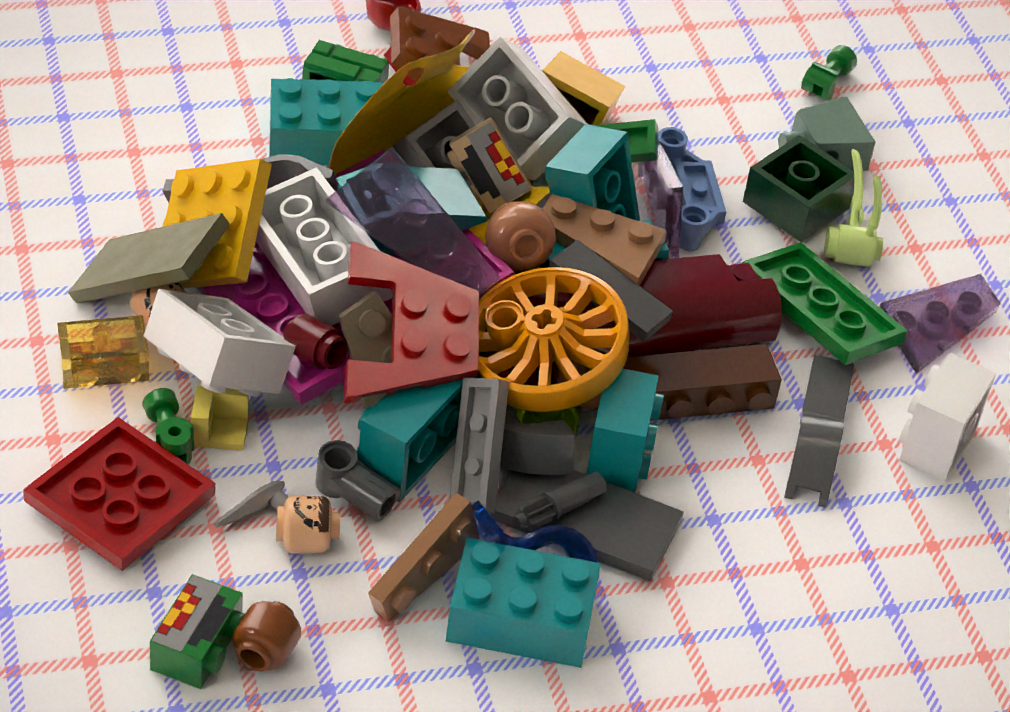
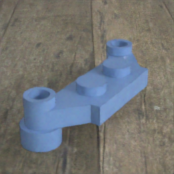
M666 127L658 132V160L656 166L664 173H672L681 203L677 220V228L679 230L677 244L685 251H695L699 249L701 241L717 223H724L726 208L712 161L702 160L686 149L688 136L683 130L675 127Z

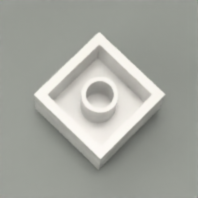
M951 352L941 366L934 364L925 380V391L923 392L918 389L909 404L907 412L912 414L913 417L906 421L898 441L904 443L899 460L942 481H946L977 432L996 373Z

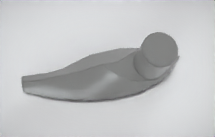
M280 480L272 481L255 490L214 523L215 527L218 528L230 524L247 514L263 510L270 504L276 510L277 506H284L288 498L282 491L285 488V482Z

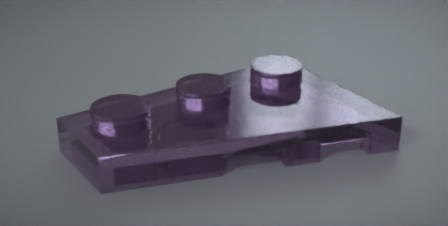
M658 142V160L638 162L639 179L644 181L655 227L667 230L665 243L670 249L668 259L679 258L683 186L661 143Z
M980 273L881 302L879 307L908 330L904 343L898 346L917 374L993 316L1001 303Z

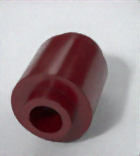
M310 314L298 315L287 324L284 330V340L295 345L293 355L318 369H335L344 361L347 355V341L341 331Z

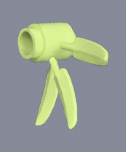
M852 149L854 194L850 205L849 225L839 223L838 227H828L824 245V257L833 258L835 263L871 268L873 260L880 261L883 250V238L877 237V228L879 227L882 212V182L879 176L873 177L874 204L868 226L861 227L864 220L862 206L863 168L860 154L857 150Z

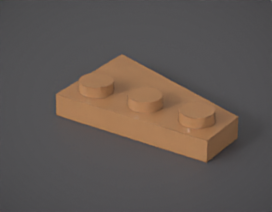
M552 194L543 207V210L554 224L557 243L567 248L573 242L579 240L639 286L665 243L667 231L665 229L617 215L608 210L579 203L570 198Z
M456 492L370 589L368 595L374 611L389 622L399 612L406 610L414 599L461 560L466 537L480 540L470 501Z

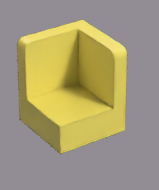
M197 386L191 413L194 446L242 451L245 446L249 423V395L241 393L237 389L227 388L225 393H217L202 386Z

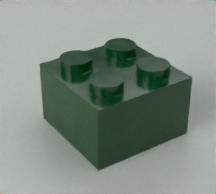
M799 135L750 167L743 203L802 242L850 209L854 194V171Z

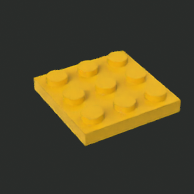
M258 158L176 170L163 226L222 213L230 223L229 228L192 278L179 282L183 288L247 282L272 164Z

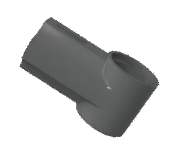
M340 440L328 441L323 444L318 453L315 480L317 489L323 495L330 498L342 497L375 521L377 519L382 521L391 512L395 502L399 499L400 489L357 460L358 454L351 444Z

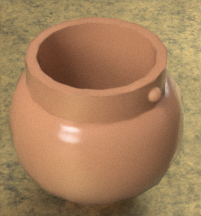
M521 201L505 202L497 208L490 217L485 234L486 244L490 253L500 258L516 272L533 270L545 263L553 252L556 242L554 224L548 214L533 203Z

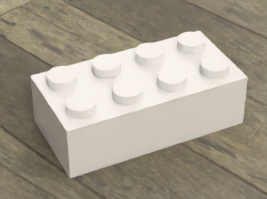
M317 167L266 190L256 242L307 314L332 326L340 322L338 317L340 313L373 290L379 294L383 302L392 298V290L388 288L348 285V254L351 242H357L375 250H380Z

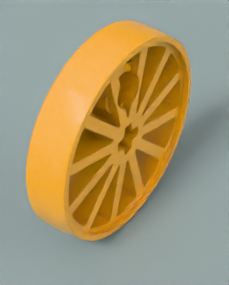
M563 267L528 270L501 281L479 300L478 371L476 375L477 378L508 381L507 405L527 411L547 412L580 405L607 389L618 377L625 365L629 351V323L625 306L612 287L592 274ZM546 293L544 305L534 307L528 299L530 296ZM558 293L574 294L564 307H557ZM590 301H594L600 305L592 310H589L581 314V312L590 303ZM611 321L616 323V326L611 329H596ZM590 348H612V349L610 350L609 353H607V354H602V353H599V352H597V351H595V350H592V349H590ZM500 351L487 358L479 356L480 352ZM570 360L592 370L584 375H580ZM552 362L556 363L567 382L551 385ZM540 365L538 386L524 385ZM516 366L507 377L502 378L496 375Z

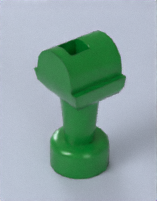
M838 45L829 52L825 66L816 61L812 62L802 79L801 89L826 101L831 100L838 76H846L857 65V56L854 51L845 45Z
M159 388L149 392L144 397L142 405L147 418L158 424L155 430L156 443L185 463L190 464L192 451H194L193 426L189 421L176 417L179 412V403L175 392L168 388Z

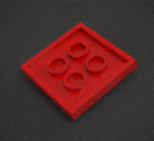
M117 417L23 489L24 502L123 571L215 496L216 483Z

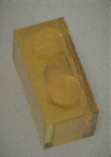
M143 315L57 323L58 353L63 389L149 381V349L147 339L144 337Z

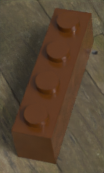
M767 344L627 357L623 369L659 376L655 393L664 395L659 420L775 408L782 381Z

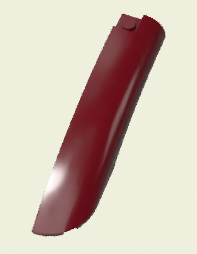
M720 254L656 260L651 265L640 287L670 308L673 313L670 321L645 342L629 331V351L627 357L775 341L782 319V305L777 285L773 278L760 279L750 263L727 265ZM546 293L528 297L534 307L544 305ZM558 293L557 307H564L574 294ZM590 302L581 312V314L589 310H592L597 306ZM611 321L596 329H611L616 326V323ZM500 351L480 352L479 356L487 358ZM552 362L551 385L556 384L555 370L557 365L555 362ZM540 365L524 385L538 386ZM516 366L496 375L502 378L507 377Z

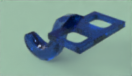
M479 500L471 502L479 536L484 541L534 551L554 544L561 547L567 557L597 562V555L591 542L585 535L574 528L563 525L546 526L520 537H511L501 529Z

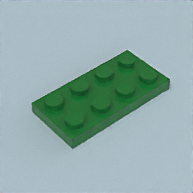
M802 242L742 262L750 263L760 279L773 278L780 294L782 312L844 365L898 346L905 341L908 330Z

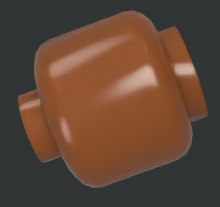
M260 601L253 603L232 634V644L236 650V656L243 665L254 671L264 672L279 669L287 662L301 639V626L293 610L282 602Z

